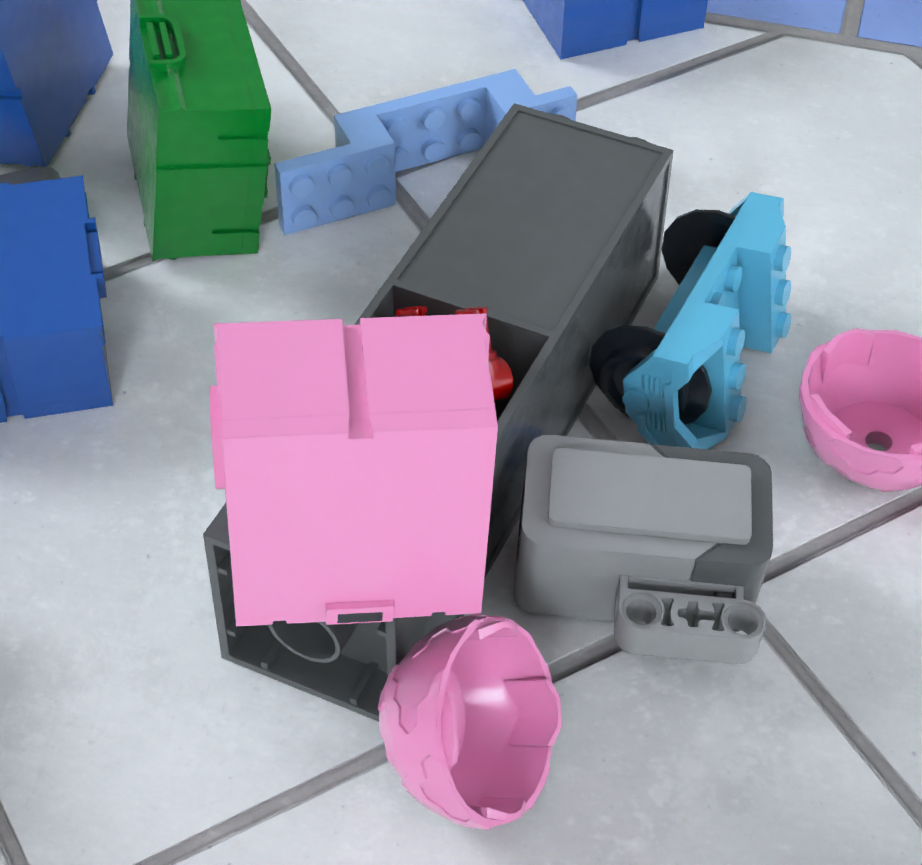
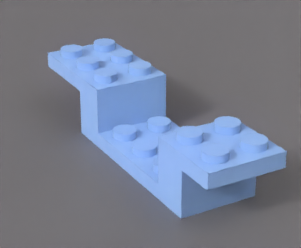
M512 69L334 115L335 148L274 163L279 225L284 235L394 206L396 205L395 172L480 150L514 103L550 114L563 115L576 121L577 94L569 86L535 95L518 71Z

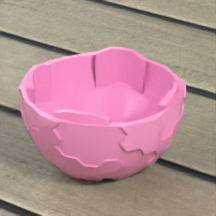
M856 328L835 336L831 341L815 348L808 358L802 375L799 400L805 427H803L804 432L817 457L849 481L873 489H880L881 492L903 491L922 486V338L897 330H865ZM870 443L881 444V445H883L887 450H886V451L873 450V449H871L867 444H870Z
M473 614L450 620L435 627L430 633L414 644L398 665L395 664L380 694L378 704L380 735L384 739L387 759L401 778L402 785L416 801L432 812L455 824L468 828L491 830V827L510 823L522 817L528 809L531 810L546 783L550 771L551 750L561 729L560 696L551 681L549 667L545 663L531 634L512 619H506L503 616Z

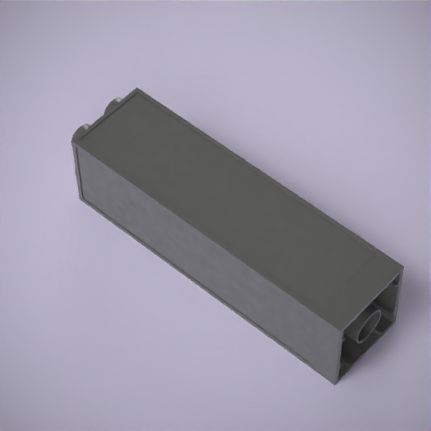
M516 103L511 106L354 324L360 325V318L398 317L396 310L414 306H426V316L456 315V310L484 306L488 308L487 319L492 350H496L497 357L506 361L510 367L513 376V389L506 399L494 401L498 432L485 578L520 519L527 453L530 443L542 435L567 436L596 387L589 366L592 346L605 331L623 325L631 326L658 279L674 151L649 143L638 137L624 136L573 121L563 115L546 113ZM226 503L203 533L221 658L378 722L380 694L395 664L398 665L414 644L430 633L435 627L464 616V614L445 615V612L432 613V616L393 618V621L326 625V622L287 624L286 620L273 621L272 625L236 626Z

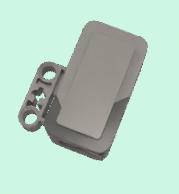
M542 435L530 443L520 510L513 591L514 601L519 608L532 614L613 621L616 643L627 653L635 655L727 664H745L755 657L767 623L765 613L756 604L773 551L772 472L769 464L763 458L750 453L560 435ZM743 631L747 635L738 634L736 632Z

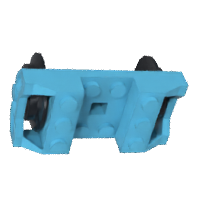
M750 192L729 213L720 210L696 209L677 216L664 232L661 251L666 268L679 287L654 329L645 326L623 325L605 331L592 346L589 366L595 384L615 408L635 422L637 431L650 445L709 449L727 438L735 422L740 423L742 421L747 405L746 397L741 396V387L746 374V365L741 363L740 359L743 347L772 353L779 339L786 338L791 325V314L786 313V304L791 292V281L786 280V270L791 259V247L786 246V226L783 220L784 198Z

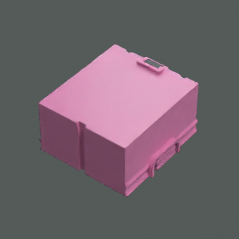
M487 314L360 318V325H343L342 319L214 323L217 386H210L211 440L216 489H225L236 626L272 625L273 621L286 620L287 624L326 622V625L393 621V618L432 616V613L445 612V615L479 614L482 612L498 432L488 364L490 335L486 332Z

